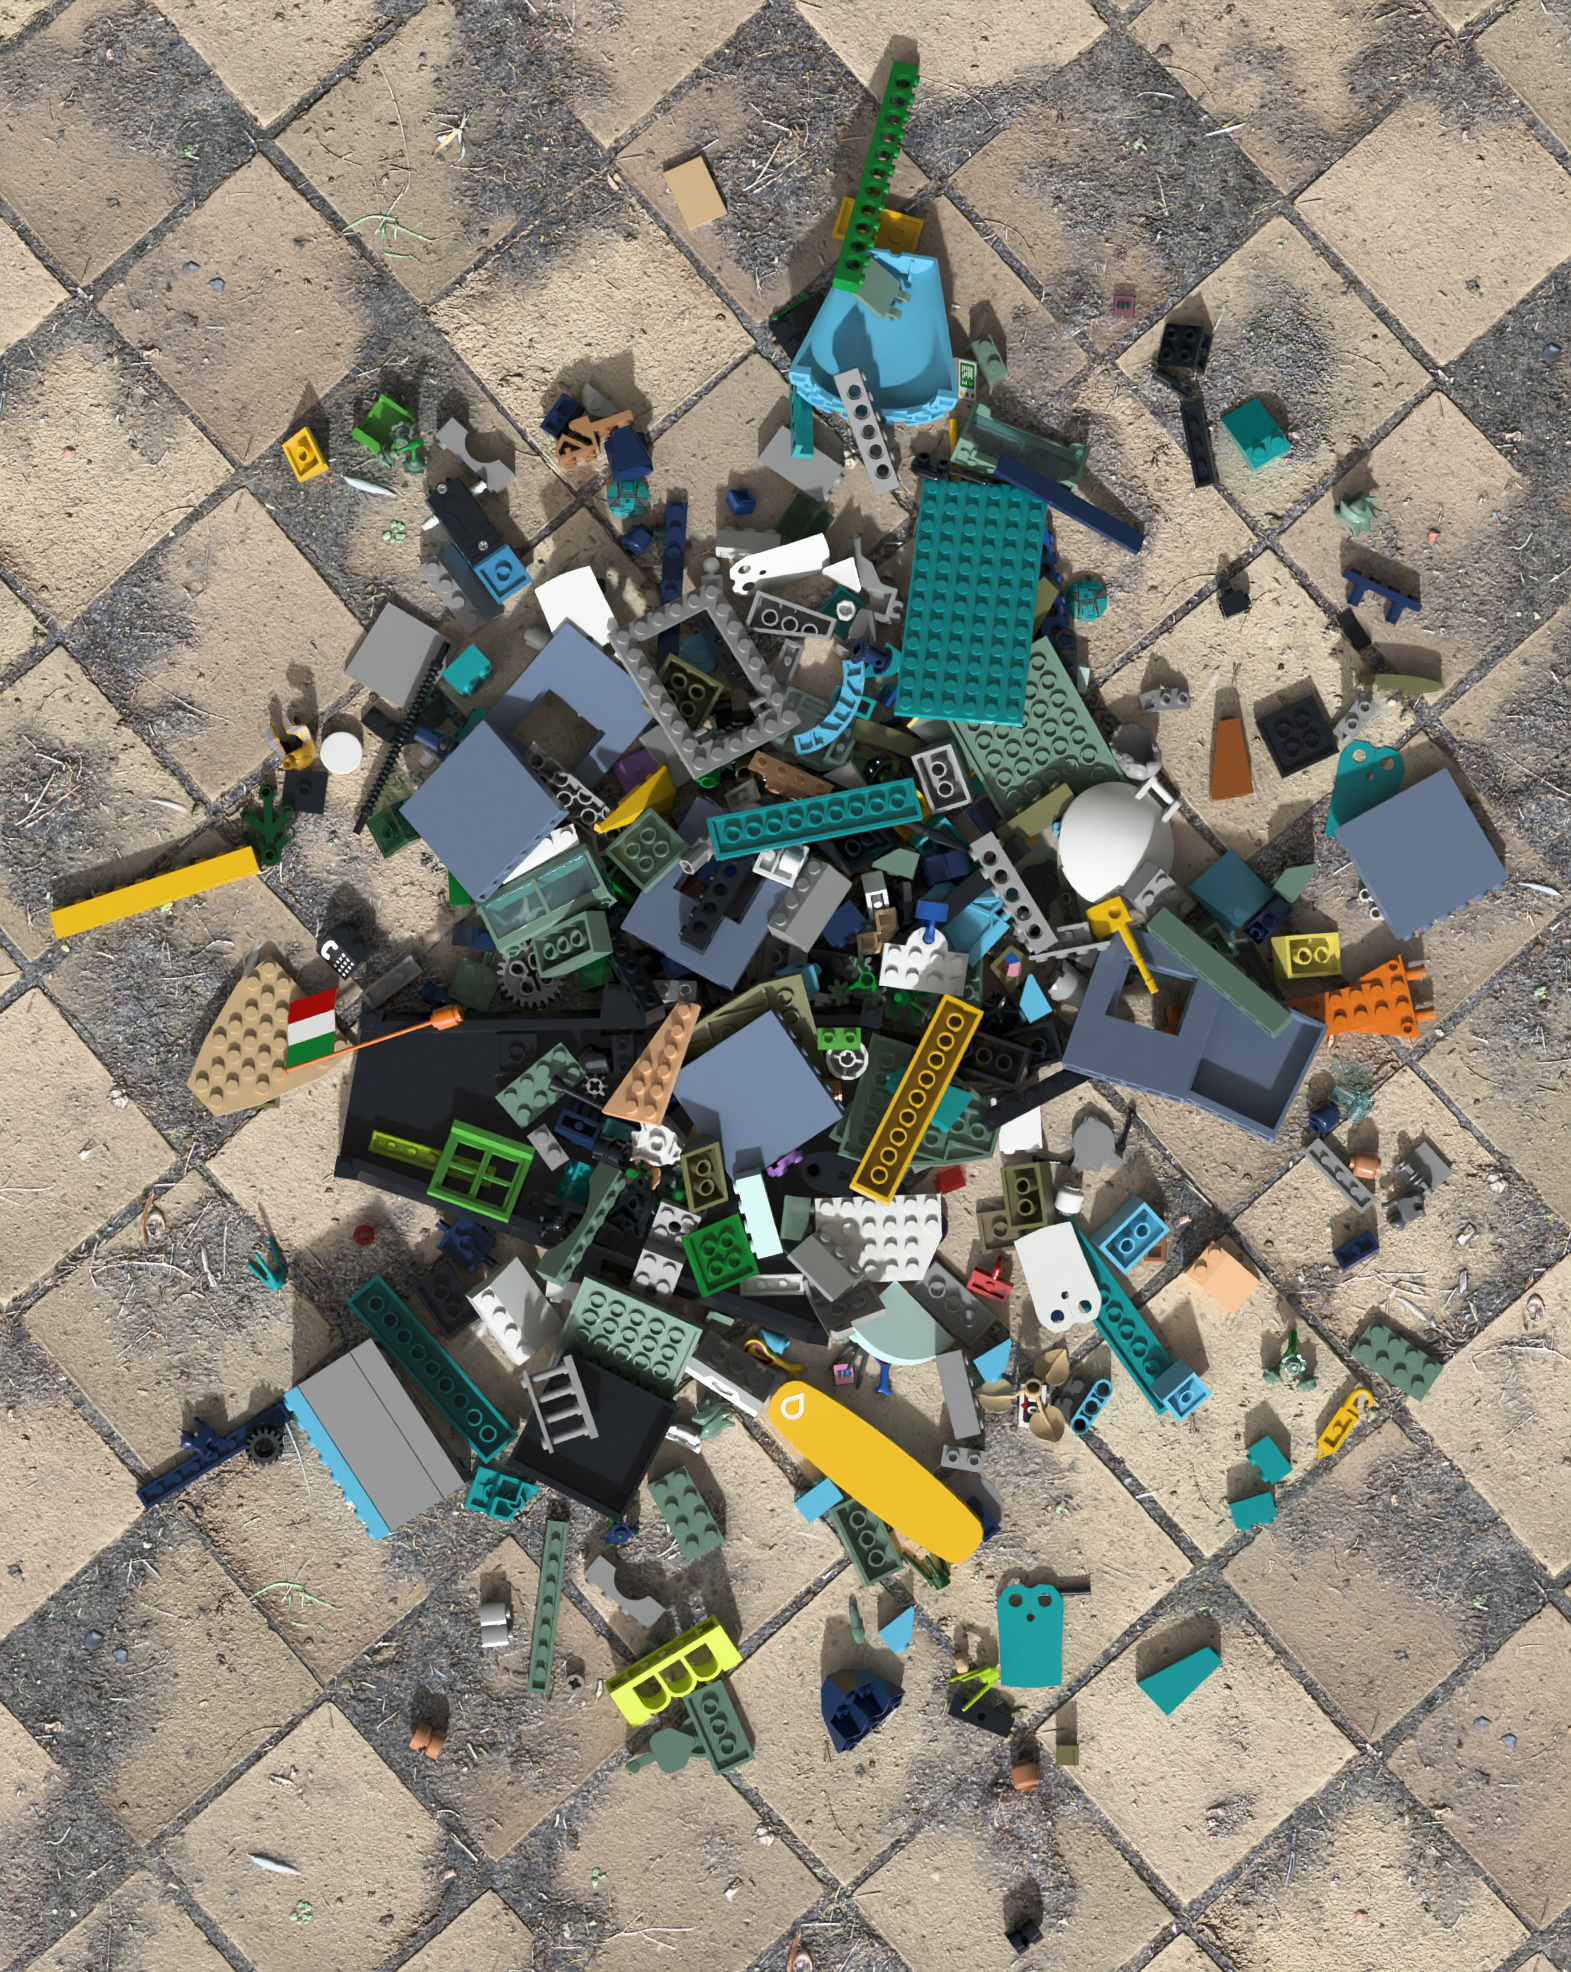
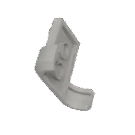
M805 1275L802 1279L807 1298L826 1333L832 1339L838 1341L852 1336L854 1333L853 1326L887 1314L886 1308L870 1280L858 1283L851 1292L831 1303Z

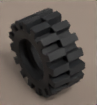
M259 1424V1428L254 1426L252 1427V1432L250 1430L247 1432L248 1436H245L244 1439L245 1451L251 1461L254 1460V1464L258 1465V1463H261V1466H265V1463L268 1462L271 1465L273 1460L277 1462L279 1460L278 1456L281 1457L283 1454V1438L276 1427L271 1428L270 1424L264 1427L263 1424ZM261 1438H268L272 1441V1447L266 1452H261L256 1448L257 1441Z

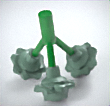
M400 420L397 424L391 426L392 431L389 432V435L392 437L394 444L399 442L400 445H403L406 441L408 444L402 448L392 450L386 444L379 447L380 451L377 453V459L382 466L387 465L390 469L395 467V457H398L400 453L406 450H412V456H407L405 458L406 461L402 462V466L405 469L404 472L412 477L423 475L424 470L428 466L425 463V458L416 454V448L422 446L424 440L419 437L412 441L411 434L414 433V430L411 428L410 422L404 423L403 420Z
M1291 1330L1289 1331L1288 1349L1273 1367H1261L1264 1371L1262 1378L1272 1385H1275L1276 1382L1283 1383L1284 1380L1280 1374V1370L1283 1368L1286 1374L1298 1375L1299 1373L1301 1379L1296 1388H1301L1303 1392L1311 1391L1317 1387L1316 1381L1319 1380V1377L1308 1374L1305 1367L1307 1361L1296 1350L1297 1331Z

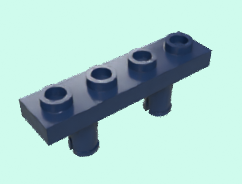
M1351 567L1350 570H1344L1341 577L1353 582L1354 585L1346 603L1358 607L1365 591L1368 590L1391 600L1392 605L1385 621L1396 625L1403 609L1409 608L1415 612H1420L1422 604L1418 603L1419 598L1410 594L1407 597L1399 594L1401 590L1391 585L1385 588L1380 585L1382 581L1372 576L1368 580L1361 576L1363 572Z

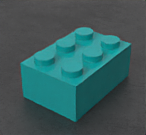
M472 644L442 672V675L446 682L465 699L475 695L478 691L477 687L482 682L486 684L494 676L492 674L494 669L490 661Z

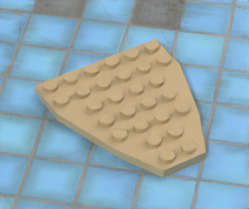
M270 955L237 983L205 1038L187 1082L188 1088L215 1117L266 1103L319 1080L353 1052L350 1051L290 1071L287 1075L282 1072L283 1067L286 1066L289 1047L288 1013L290 1004L308 996ZM336 1027L334 1052L353 1046Z

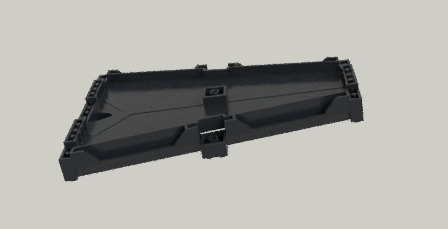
M606 983L601 1009L463 1012L464 1020L460 1021L458 1025L439 1030L431 1024L359 1048L340 1156L337 1155L333 1177L368 1184L550 1250L559 1244V1237L562 1235L559 1232L548 1229L545 1233L546 1238H542L538 1228L539 1215L527 1209L525 1199L529 1193L534 1191L545 1195L547 1192L556 1195L557 1185L562 1182L565 1175L564 1169L571 1159L596 1168L599 1160L592 1157L593 1149L591 1151L553 1135L570 1160L552 1172L535 1148L533 1160L509 1221L506 1223L428 1195L427 1190L435 1171L368 1151L374 1130L443 1151L451 1133L453 1122L456 1119L534 1147L527 1136L543 1124L553 1133L562 1109H568L572 1097L564 1094L524 1129H521L494 1097L518 1077L496 1076L495 1034L538 1033V1059L557 1043L561 1042L579 1063L580 1051L587 1044H595L599 1048H610L613 1052L612 1036L615 1035L602 1036V1030H644V1035H634L636 1062L672 1010L665 1009V1018L646 1026L622 985ZM863 1004L811 1007L816 1028H861V1043L867 1050L871 1035L873 1033L879 1035L884 1007ZM363 1008L359 1029H361L359 1044L429 1021L433 1012H385ZM701 1008L697 1021L716 1008ZM823 1051L826 1060L827 1051ZM614 1069L610 1074L597 1073V1078L601 1079L605 1076L603 1084L609 1085V1087L602 1090L605 1096L598 1093L596 1098L605 1104L608 1103L624 1080L614 1079ZM829 1071L830 1078H834L835 1076ZM587 1073V1076L591 1079L594 1078V1074ZM584 1077L573 1088L586 1093L588 1091L587 1087H582V1085L587 1084L588 1080ZM859 1077L852 1080L841 1079L842 1103L845 1109L850 1101H853ZM591 1081V1082H590L591 1085H592V1087H591L590 1089H591L592 1091H593V1090H597V1091L600 1090V1088H599L600 1082H599V1081H597V1082ZM678 1101L680 1106L672 1113L665 1115H668L688 1138L693 1122ZM584 1103L579 1115L587 1118L592 1106ZM604 1113L602 1114L599 1123L603 1125V1123L606 1122L607 1118L609 1117L618 1122L624 1123ZM838 1121L801 1144L799 1147L803 1151L804 1158L796 1164L791 1163L788 1165V1170L781 1176L777 1177L776 1175L771 1178L766 1175L764 1170L761 1171L780 1235L785 1195L811 1198V1203H813V1198L853 1197L854 1190L850 1189V1184L857 1172L858 1161L837 1155L840 1144L829 1138ZM459 1142L454 1155L481 1163L485 1151ZM492 1154L489 1166L497 1168L494 1177L512 1183L519 1163ZM635 1160L629 1161L625 1168L620 1169L623 1174L626 1173L627 1169H636ZM679 1162L675 1165L655 1166L661 1169V1176L663 1174L675 1176L676 1182L680 1183L681 1176L672 1170ZM810 1164L819 1166L820 1172L818 1175L811 1176L808 1174L807 1168ZM724 1167L728 1200L707 1208L708 1218L711 1217L712 1212H714L717 1219L720 1216H724L740 1199L739 1193L735 1194L733 1180ZM641 1168L640 1170L646 1174L651 1168L648 1170ZM446 1175L442 1186L468 1195L473 1183ZM492 1182L491 1188L480 1185L476 1198L502 1207L509 1188ZM657 1187L652 1191L658 1201L662 1200V1198H669L666 1195L664 1197L658 1196ZM622 1190L615 1199V1203L612 1208H614L618 1204ZM533 1196L530 1199L531 1207L539 1208L542 1205V1199L539 1196ZM651 1213L646 1224V1236L643 1239H637L632 1230H622L625 1239L618 1248H604L593 1243L588 1245L581 1261L577 1263L568 1281L582 1284L586 1273L600 1278L602 1269L632 1280L656 1215ZM570 1216L569 1218L572 1226L581 1222V1220ZM809 1216L808 1224H812V1233H814V1216ZM623 1218L620 1219V1220H615V1221H617V1222H619V1223H620V1222H623ZM709 1220L707 1223L711 1224L715 1221ZM676 1222L671 1224L675 1229L681 1228V1225L676 1224ZM616 1231L610 1232L607 1237L608 1241L612 1244L617 1243L620 1240L619 1233ZM781 1238V1241L792 1250L803 1242ZM784 1253L758 1259L757 1254L755 1255L759 1274L802 1273ZM686 1257L673 1291L674 1295L766 1327L769 1330L805 1343L828 1347L829 1336L811 1306L805 1289L804 1295L740 1296L739 1282L712 1295L702 1297L689 1259Z

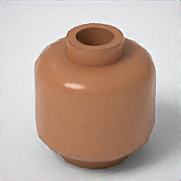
M1359 1149L1355 1156L1351 1155L1349 1168H1353L1354 1176L1372 1179L1375 1175H1379L1381 1158H1378L1376 1152Z
M1028 1759L1016 1761V1766L1010 1771L1014 1787L1021 1792L1033 1791L1037 1789V1785L1041 1782L1037 1764L1029 1762Z

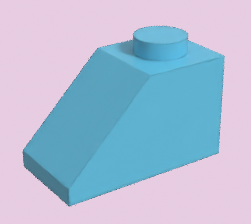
M912 1605L878 1630L879 1635L893 1653L897 1650L901 1653L910 1646L908 1642L911 1640L914 1617Z

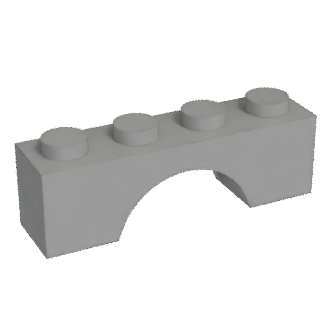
M453 417L435 435L438 440L436 444L444 452L448 449L453 454L451 458L458 465L464 464L469 469L467 473L475 480L478 478L483 480L487 486L485 489L490 494L495 492L499 495L515 478L514 473L499 459L490 463H481L474 460L466 449L469 437L468 431Z
M600 1553L583 1574L586 1577L585 1582L593 1588L598 1586L603 1591L601 1593L603 1597L610 1602L612 1600L616 1601L619 1604L617 1608L625 1615L629 1613L636 1618L634 1622L642 1629L645 1627L650 1629L666 1610V1607L650 1594L639 1599L623 1595L615 1583L617 1567Z

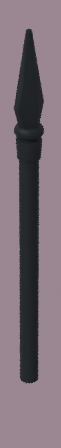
M818 773L814 774V777L834 785L833 791L835 792L851 790ZM918 821L903 824L918 834H922L923 837L927 836L936 843L966 852L964 847L942 832L931 829L929 825L925 826V824Z

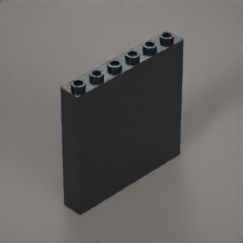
M570 1347L569 1350L565 1348L556 1366L561 1365L560 1362L564 1361L563 1356L572 1355L599 1437L590 1439L589 1435L585 1436L583 1434L552 1445L554 1452L549 1453V1450H544L540 1438L544 1437L534 1409L505 1465L621 1524L680 1407L676 1405L678 1401L668 1396L665 1399L657 1396L658 1391L649 1386L644 1389L638 1386L639 1381L629 1376L627 1379L620 1377L618 1370L612 1367L605 1369L600 1366V1361L589 1357L588 1360L581 1357L582 1352L573 1347ZM564 1373L550 1377L542 1394L568 1385L567 1383L571 1382L569 1374L564 1375ZM569 1393L540 1403L538 1406L541 1415L545 1416L574 1406V1403L578 1402L576 1394L571 1395ZM575 1414L548 1423L545 1427L549 1437L580 1427L585 1421L582 1414Z

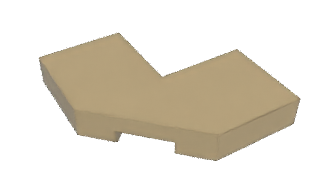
M896 907L875 911L877 931L857 935L858 953L862 952L863 956L883 951L884 942L889 943L899 930Z

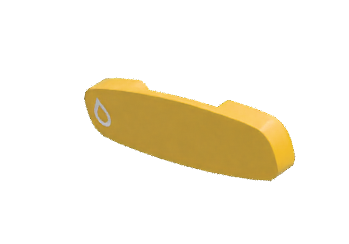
M797 1378L783 1384L772 1397L769 1403L768 1414L771 1422L826 1476L880 1519L929 1552L948 1562L959 1563L965 1561L978 1548L984 1535V1526L982 1520L970 1506L945 1482L936 1478L898 1444L854 1413L848 1405L805 1379Z

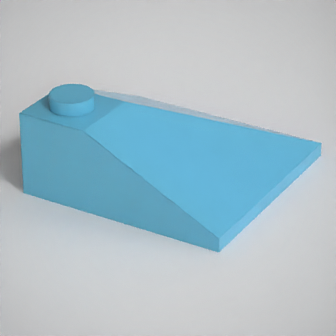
M1232 848L1187 888L1229 935L1233 934L1274 896L1269 888Z

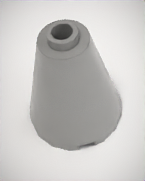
M1062 959V961L1056 963L1048 974V985L1043 984L1042 993L1046 998L1080 1008L1089 981L1067 960Z

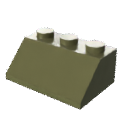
M707 1134L687 1141L680 1153L689 1213L693 1214L727 1201L728 1194L719 1141Z
M1049 1162L1001 1167L1000 1173L1008 1231L1056 1225L1057 1220Z

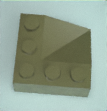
M669 653L662 661L656 675L689 729L693 732L704 725L724 685ZM644 699L641 706L656 719Z

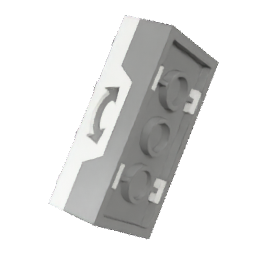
M711 1329L690 1358L685 1370L686 1373L754 1417L781 1378L780 1374Z

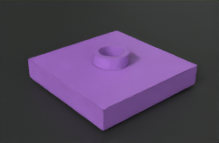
M644 749L614 763L612 767L626 796L636 785L641 786L644 784L649 773L654 775L657 772L658 765L647 750Z

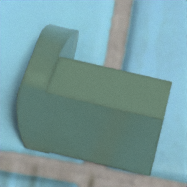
M709 1307L702 1323L708 1325L712 1318L731 1326L735 1316Z

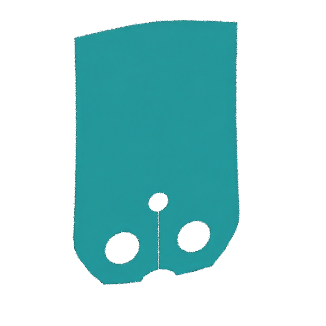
M1354 741L1341 753L1324 834L1337 838L1334 833L1335 829L1398 794L1405 772L1403 761L1398 751L1387 747L1376 749L1368 742ZM1356 750L1365 752L1366 759L1364 762L1357 763L1353 760V753ZM1384 757L1393 759L1394 766L1391 770H1384L1381 767V760ZM1372 773L1373 779L1367 780L1365 775Z
M1023 1584L1007 1586L998 1599L997 1618L1001 1685L1040 1688L1062 1685L1064 1602L1052 1585L1037 1584L1034 1588H1026ZM1016 1593L1022 1597V1604L1019 1607H1012L1009 1604V1597L1012 1594ZM1043 1593L1049 1594L1052 1598L1051 1604L1047 1607H1043L1038 1603V1597ZM1030 1612L1034 1615V1620L1031 1622L1026 1618Z

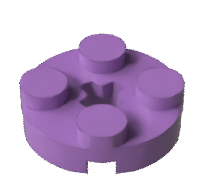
M798 1146L763 1169L764 1172L771 1178L776 1175L777 1177L781 1176L788 1170V1165L791 1163L796 1164L804 1158L803 1151Z

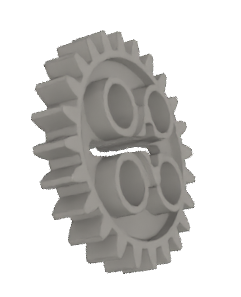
M532 940L529 946L524 941L521 943L522 950L518 955L508 959L502 955L501 959L505 963L499 962L497 965L502 969L496 972V975L502 976L497 981V984L504 985L500 992H508L505 999L513 997L511 1004L519 1001V1008H522L524 1003H526L528 1009H531L532 1004H535V1007L539 1009L540 1002L547 1006V998L554 1001L555 996L553 993L560 994L561 991L557 987H563L564 983L559 980L564 979L566 975L559 978H550L549 984L542 983L537 965H533L530 962V957L535 956ZM521 958H523L526 961V966L521 961ZM511 967H520L522 973L519 975L514 974ZM528 971L530 973H535V976L533 978L531 976L527 977L526 975ZM521 985H529L532 989L531 993H524ZM536 985L540 988L541 991H537Z

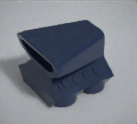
M632 426L612 431V438L604 442V447L613 481L623 482L651 474L654 468L644 432H635Z

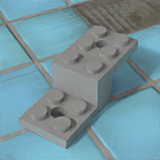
M662 1198L628 1292L667 1309L687 1257L681 1236L697 1230L703 1213L698 1211L691 1214L688 1207ZM670 1222H678L681 1225V1228H673ZM653 1286L657 1292L650 1293L646 1290V1287Z

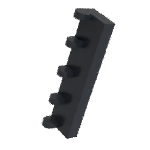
M1200 401L1180 406L1196 489L1220 485L1215 471L1216 462L1213 461L1211 451L1212 442L1209 441L1207 431L1208 422L1204 416V402Z

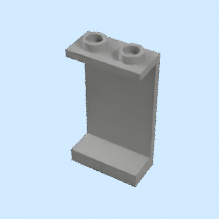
M782 425L758 458V463L764 467L767 465L817 500L816 503L819 506L823 501L827 503L833 494L831 489L835 484L839 486L845 477L843 474L844 467L814 446L812 459L791 457L790 430Z

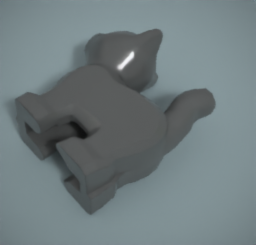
M1416 1189L1408 1193L1398 1194L1388 1202L1381 1204L1382 1209H1390L1394 1205L1398 1208L1400 1214H1394L1386 1220L1393 1229L1399 1232L1405 1229L1408 1222L1420 1216H1427L1422 1205L1414 1206L1415 1202L1422 1203Z

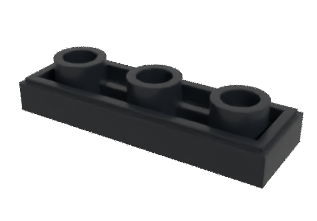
M958 1694L954 1695L947 1713L948 1715L1008 1738L1015 1721L1014 1717L974 1702L966 1711H962V1708L970 1699ZM983 1712L985 1714L984 1719H978V1713Z

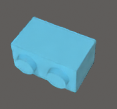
M821 1476L812 1483L814 1487L807 1492L804 1489L795 1496L797 1500L794 1504L809 1524L844 1498L829 1477L824 1479Z

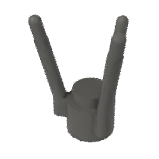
M850 1340L845 1349L829 1366V1369H833L834 1365L838 1364L851 1348L854 1355L846 1368L847 1371L851 1370L858 1356L862 1357L864 1355L855 1387L856 1390H859L870 1353L864 1350L857 1342Z

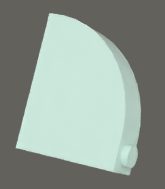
M893 1281L879 1295L887 1314L853 1326L854 1333L852 1336H849L853 1342H857L874 1357L896 1365H915L927 1362L935 1358V1355L941 1354L955 1342L897 1281Z

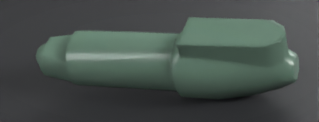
M851 1604L849 1606L851 1632L856 1645L865 1642L863 1628L859 1625L857 1610H855L854 1604Z

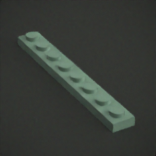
M548 1520L527 1692L549 1694L569 1522Z

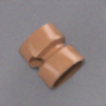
M421 1721L409 1747L419 1752L424 1750L425 1755L436 1760L448 1734L438 1729L433 1731L432 1726Z

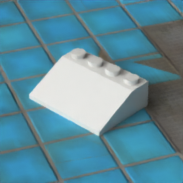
M514 1256L465 1294L507 1356L519 1366L534 1355L563 1324L517 1256Z

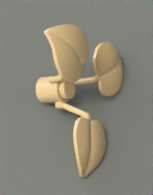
M1055 1349L1040 1356L1034 1364L1033 1372L1035 1376L1042 1379L1032 1378L1027 1380L1025 1387H1022L1012 1395L1011 1384L1003 1378L993 1384L990 1381L985 1382L974 1391L978 1402L984 1408L994 1413L1008 1411L1011 1408V1399L1016 1398L1022 1393H1025L1029 1399H1035L1040 1412L1034 1413L1030 1418L1029 1427L1032 1434L1041 1440L1058 1443L1064 1434L1065 1421L1063 1414L1055 1406H1048L1043 1410L1040 1396L1042 1384L1045 1381L1051 1386H1057L1067 1380L1069 1376V1363L1066 1350Z

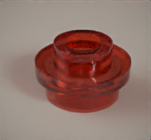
M360 1225L355 1229L353 1237L357 1244L367 1246L373 1242L375 1232L369 1225ZM366 1231L368 1238L362 1239L360 1236L361 1232Z

